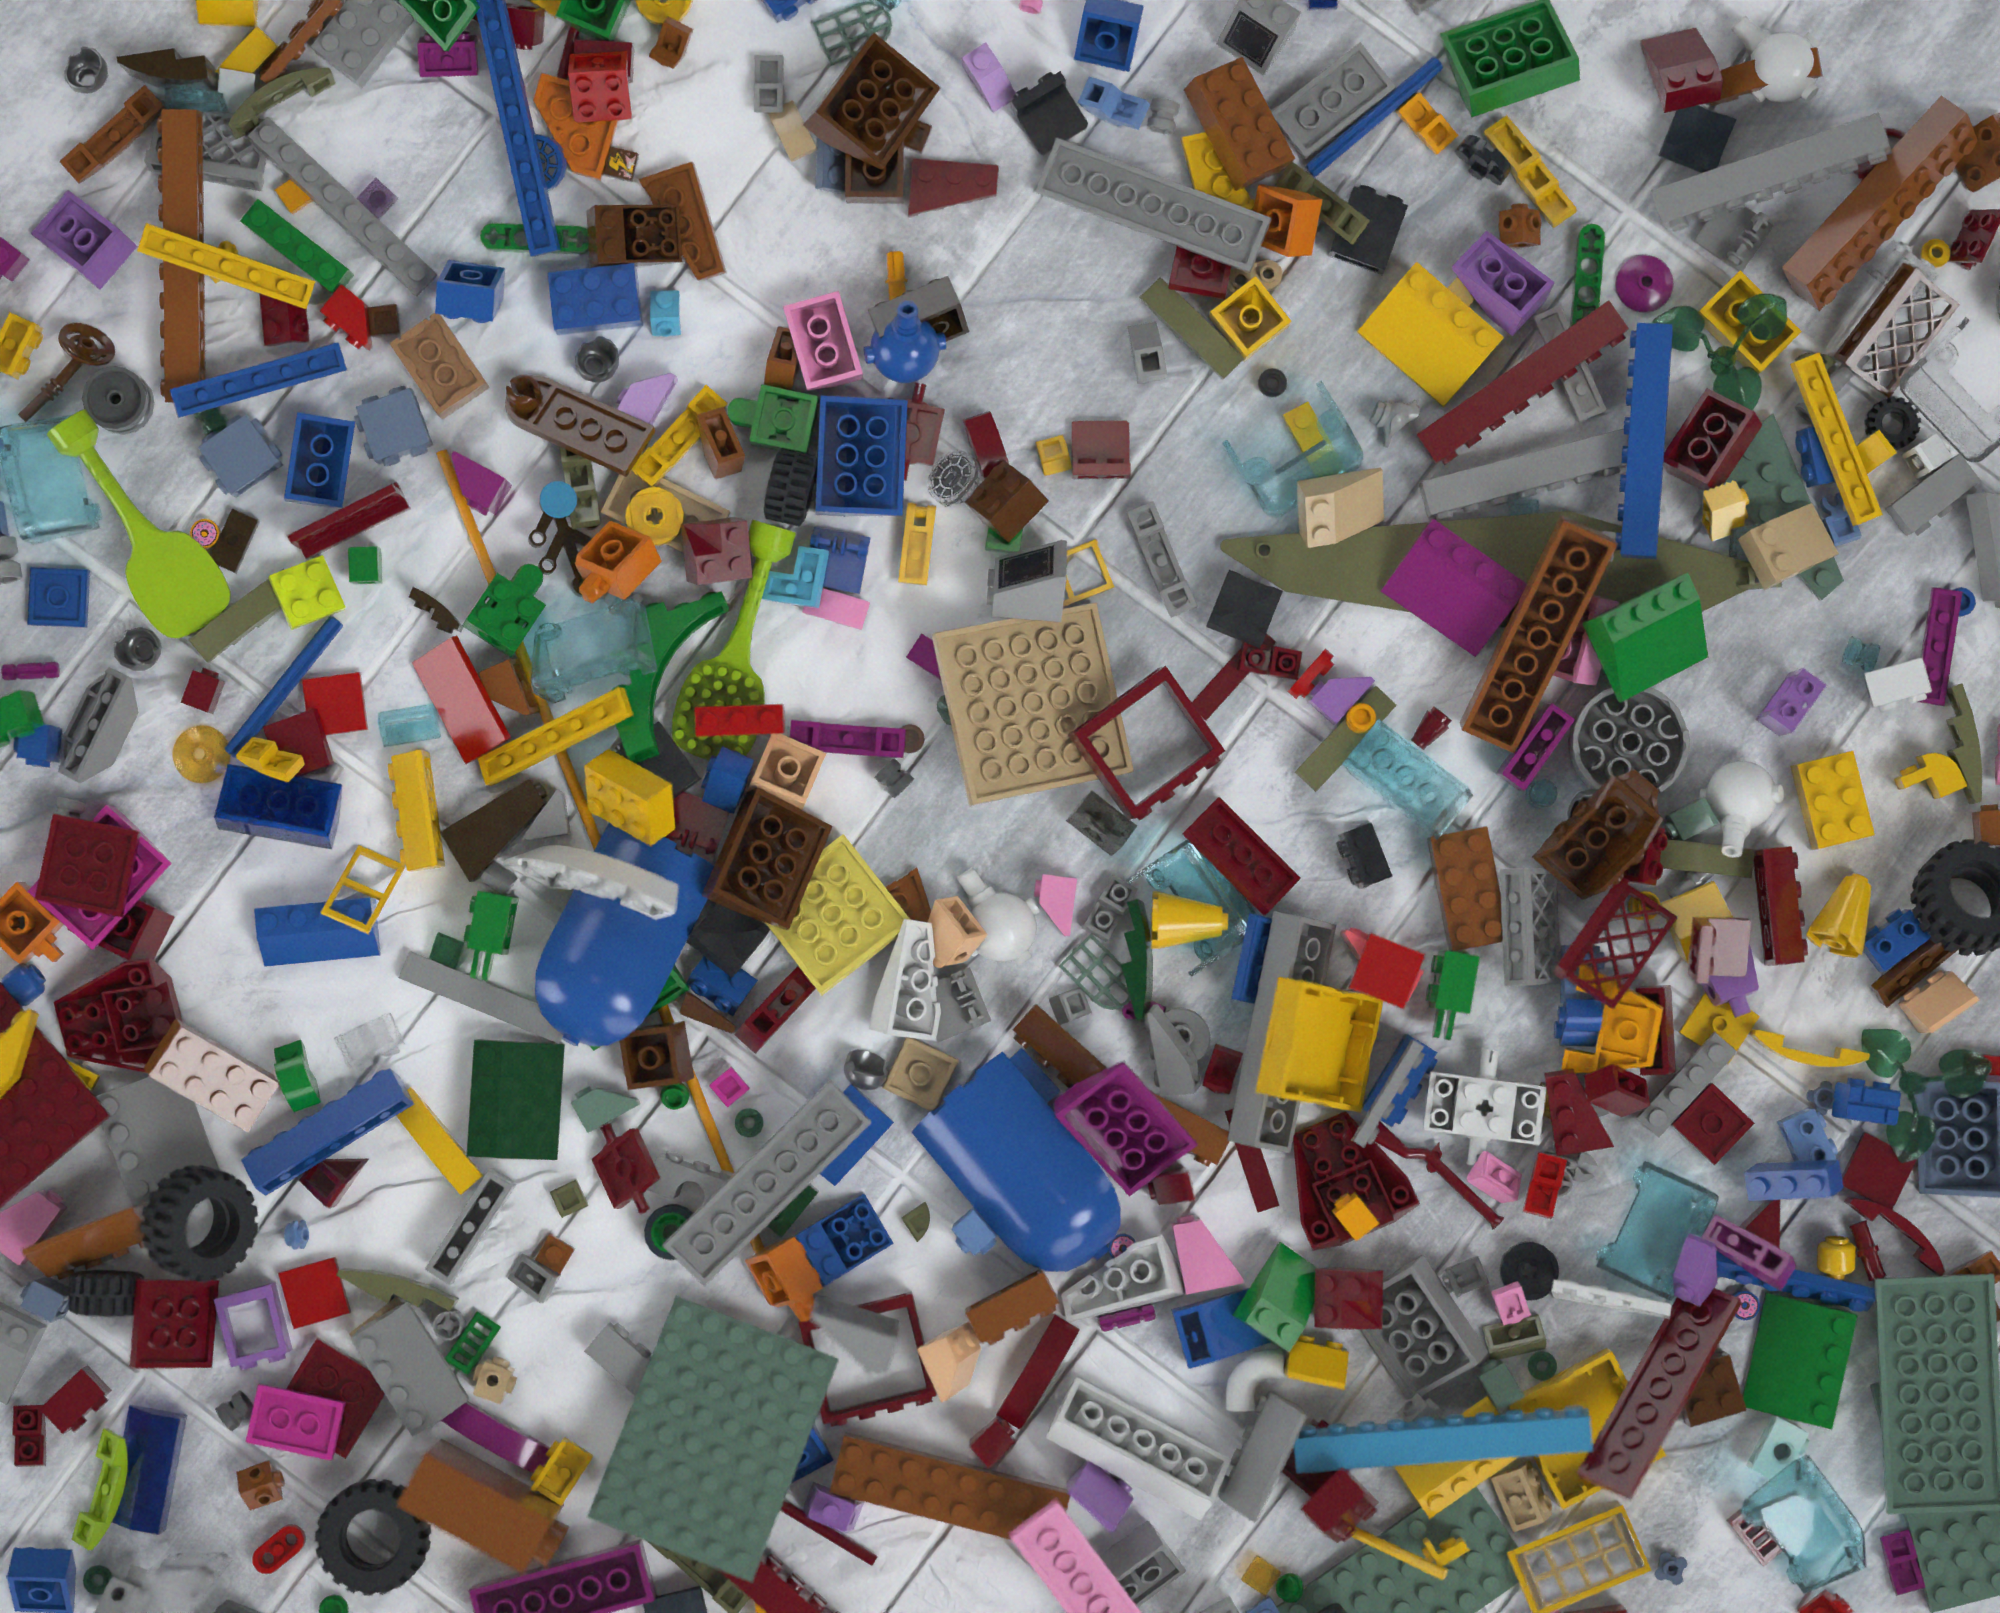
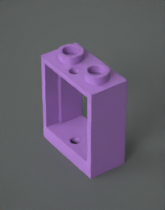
M1804 668L1790 672L1756 720L1778 736L1793 733L1827 685ZM1806 702L1807 706L1805 708H1802V706Z
M276 1282L214 1299L231 1367L240 1366V1370L258 1366V1360L268 1358L269 1363L286 1359L285 1353L293 1350ZM266 1298L279 1347L240 1357L228 1308Z

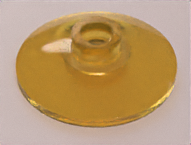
M203 725L191 727L185 730L174 744V765L178 772L189 781L195 783L212 782L221 777L229 766L231 755L225 750L229 742L220 731L213 727ZM199 748H202L205 753L202 759L195 757V751Z

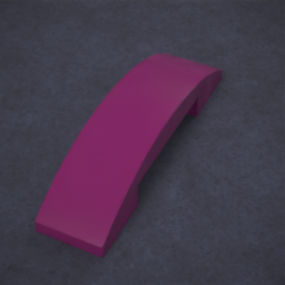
M791 720L789 738L824 753L904 758L906 729Z
M469 1401L441 1420L481 1447L529 1472L534 1473L539 1465L545 1467L550 1458L546 1455L550 1449L549 1446L531 1436L527 1437L479 1410L478 1406Z

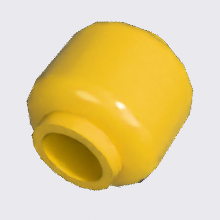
M1826 1236L1825 1241L1818 1244L1817 1268L1819 1271L1826 1273L1827 1277L1843 1280L1844 1275L1850 1274L1855 1270L1856 1247L1849 1242V1238L1844 1236Z

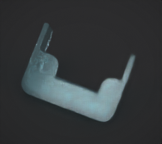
M1319 381L1316 385L1318 393L1329 410L1321 414L1317 427L1324 440L1275 471L1271 464L1262 457H1253L1242 464L1228 440L1222 442L1227 455L1264 513L1270 517H1281L1298 506L1297 481L1353 472L1363 463V450L1344 415L1322 381Z
M1185 840L1126 880L1130 885L1144 875L1148 884L1157 890H1164L1169 886L1176 896L1221 906L1222 913H1228V930H1222V936L1194 942L1195 954L1201 959L1202 963L1188 972L1191 977L1242 944L1249 913L1256 914L1248 900L1188 840Z

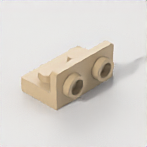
M1530 1460L1524 1462L1519 1467L1491 1477L1513 1532L1544 1523L1552 1515L1551 1500L1548 1495L1544 1494L1540 1485L1541 1478L1539 1472L1532 1466Z

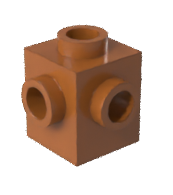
M1512 204L1511 209L1499 211L1498 229L1501 242L1515 249L1541 245L1540 210L1530 209L1528 204Z
M270 1460L236 1472L239 1495L250 1511L283 1499L281 1487L285 1486L284 1477L280 1469L275 1470Z

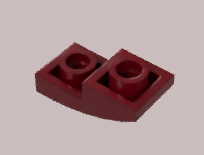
M990 411L963 420L970 447L974 450L979 471L983 478H986L991 470L1003 460L1009 464L999 431Z
M1242 642L1237 670L1298 680L1302 651L1261 645L1260 648Z
M42 1405L13 1406L12 1435L15 1436L14 1466L16 1467L46 1466L45 1415L39 1410Z

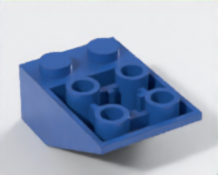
M865 1194L855 1198L792 1236L804 1246L806 1258L809 1264L817 1270L822 1287L827 1286L894 1244Z
M1249 1288L1171 1309L1188 1369L1213 1363L1271 1343V1341L1232 1316Z

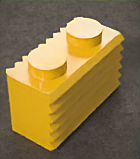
M1734 480L1731 483L1726 482L1725 485L1721 484L1720 487L1715 486L1714 489L1710 488L1709 491L1704 490L1702 523L1711 541L1745 530V520L1748 519L1746 505L1749 504V499L1745 489H1739L1737 482Z

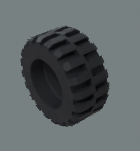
M1964 839L1961 843L1959 841L1951 842L1945 848H1940L1921 867L1918 875L1914 878L1912 883L1914 891L1910 895L1911 903L1916 904L1912 911L1916 919L1919 918L1921 921L1919 927L1924 933L1927 931L1932 936L1930 940L1936 945L1940 942L1945 945L1943 949L1951 953L1959 950V954L1963 956H1970L1973 952L1976 956L1985 955L1988 951L1993 952L2000 947V848L1998 846L1991 848L1989 842L1982 840L1975 844L1973 839ZM1953 878L1966 879L1979 886L1989 900L1991 908L1990 917H1977L1964 911L1952 896L1950 880Z
M189 1165L185 1166L183 1170L176 1169L170 1172L169 1179L163 1177L157 1183L158 1189L151 1191L148 1199H150L149 1204L143 1208L142 1215L145 1216V1220L141 1222V1232L145 1233L142 1241L144 1248L149 1249L148 1256L153 1262L158 1263V1267L198 1282H207L210 1279L217 1280L222 1278L224 1273L230 1274L237 1268L235 1265L237 1262L242 1263L247 1257V1249L252 1248L255 1242L252 1238L254 1232L258 1230V1223L255 1222V1217H258L257 1206L252 1205L255 1202L252 1192L248 1191L247 1185L242 1180L236 1179L234 1175L203 1165L199 1167ZM209 1198L213 1207L211 1229L202 1242L190 1248L186 1238L187 1221L194 1208Z
M367 1479L361 1483H354L345 1490H342L326 1505L325 1511L320 1515L317 1522L319 1528L315 1532V1541L318 1542L316 1554L317 1558H322L323 1560L322 1569L325 1573L330 1572L333 1575L332 1581L339 1586L342 1583L347 1586L346 1591L351 1593L360 1591L363 1596H372L374 1593L382 1595L404 1585L423 1565L431 1545V1541H429V1535L432 1533L431 1524L396 1506L406 1489L405 1486L401 1484L399 1486L393 1485L391 1480L386 1479L382 1481ZM363 1511H381L388 1515L398 1527L400 1533L399 1548L395 1555L384 1563L371 1564L361 1560L353 1553L348 1544V1526L351 1520Z

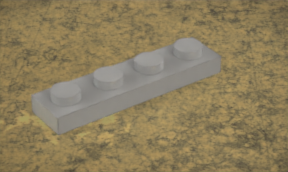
M1561 305L1533 316L1544 344H1547L1570 328ZM1585 361L1575 367L1578 373L1565 382L1560 378L1579 423L1607 410Z
M1714 1031L1650 1101V1106L1644 1108L1636 1118L1659 1138L1737 1051Z
M1414 1040L1409 1042L1352 1137V1141L1364 1147L1366 1143L1371 1145L1380 1130L1376 1128L1381 1118L1387 1119L1395 1105L1391 1101L1397 1092L1402 1094L1410 1080L1406 1076L1412 1067L1416 1069L1425 1055L1421 1052L1424 1047L1423 1045Z

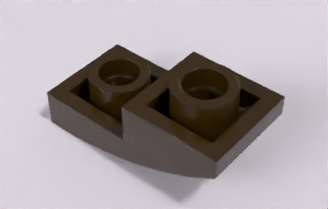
M412 587L409 598L415 601L414 607L429 613L431 608H434L431 619L437 622V629L452 634L454 630L462 632V624L448 608L427 593Z

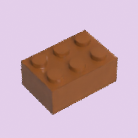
M1038 1269L966 1307L965 1314L980 1343L988 1342L990 1346L1004 1339V1332L1012 1328L1017 1332L1030 1325L1032 1317L1039 1314L1043 1318L1057 1310L1055 1305L1059 1304V1298L1045 1271Z

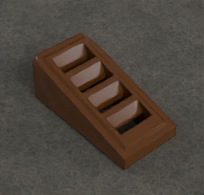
M686 993L679 1011L680 1015L731 1034L736 1033L737 1027L734 1023L693 993Z

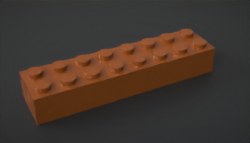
M1943 96L1937 99L1891 149L1892 153L1886 155L1887 160L1878 163L1783 265L1782 269L1795 294L1820 311L1825 305L1830 304L1834 300L1837 292L1845 283L1852 281L1857 270L1874 257L1876 250L1882 243L1889 240L1895 234L1896 228L1905 219L1913 215L1924 198H1928L1934 192L1936 185L1953 172L1960 159L1974 149L1978 140L1969 116L1965 111Z
M1560 515L1459 722L1462 731L1515 754L1617 546L1614 538Z
M846 1431L829 1491L832 1494L1011 1540L1009 1537L1010 1532L1055 1499L1058 1500L1066 1512L1070 1500V1495L1065 1488Z

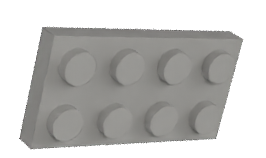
M1360 42L1275 108L1272 114L1279 128L1306 160L1385 98L1396 86Z

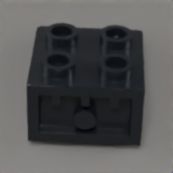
M1372 822L1338 835L1340 841L1336 842L1342 859L1346 857L1351 868L1347 869V873L1352 885H1358L1359 889L1392 877Z

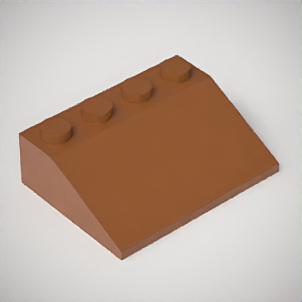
M149 1202L127 1208L21 1249L22 1253L47 1278L57 1275L58 1280H61L75 1273L74 1268L84 1265L87 1270L103 1264L102 1257L111 1254L112 1258L116 1259L129 1254L128 1247L139 1244L140 1249L144 1248L142 1238L145 1237V1233L141 1232V1222H144L145 1216L142 1215L144 1206L147 1207Z

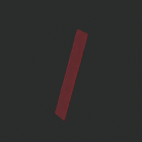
M1266 633L1262 645L1273 647L1277 642ZM1241 648L1192 702L1201 717L1206 721L1250 673L1237 670Z
M1234 1108L1224 1111L1229 1125ZM1235 1143L1257 1212L1280 1206L1261 1148Z

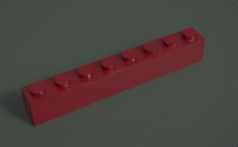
M1608 300L1416 435L1417 439L1435 464L1442 461L1446 465L1458 456L1456 450L1464 445L1469 449L1482 440L1480 434L1486 429L1490 428L1493 432L1505 424L1504 417L1513 411L1517 415L1530 406L1528 403L1529 399L1535 395L1542 398L1554 389L1552 383L1560 378L1565 382L1578 373L1575 367L1584 361L1589 365L1601 357L1602 353L1600 350L1609 344L1614 348L1626 339L1624 333L1628 331V326Z

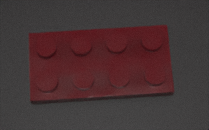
M1220 797L1182 833L1263 916L1269 913L1301 879Z

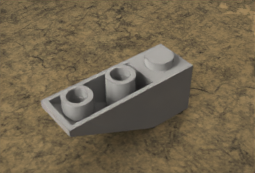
M1153 1005L1147 1015H1145V1028L1151 1034L1152 1042L1149 1046L1151 1059L1155 1060L1156 1064L1154 1072L1155 1086L1160 1088L1161 1097L1195 1094L1201 1086L1197 1057L1159 1005Z

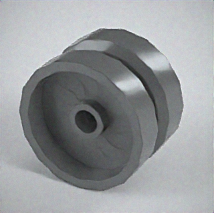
M118 366L101 368L91 375L84 386L82 396L84 409L87 410L96 424L111 433L122 435L136 432L145 426L153 414L155 403L152 390L146 381L127 368ZM120 398L121 401L118 404H116V399Z

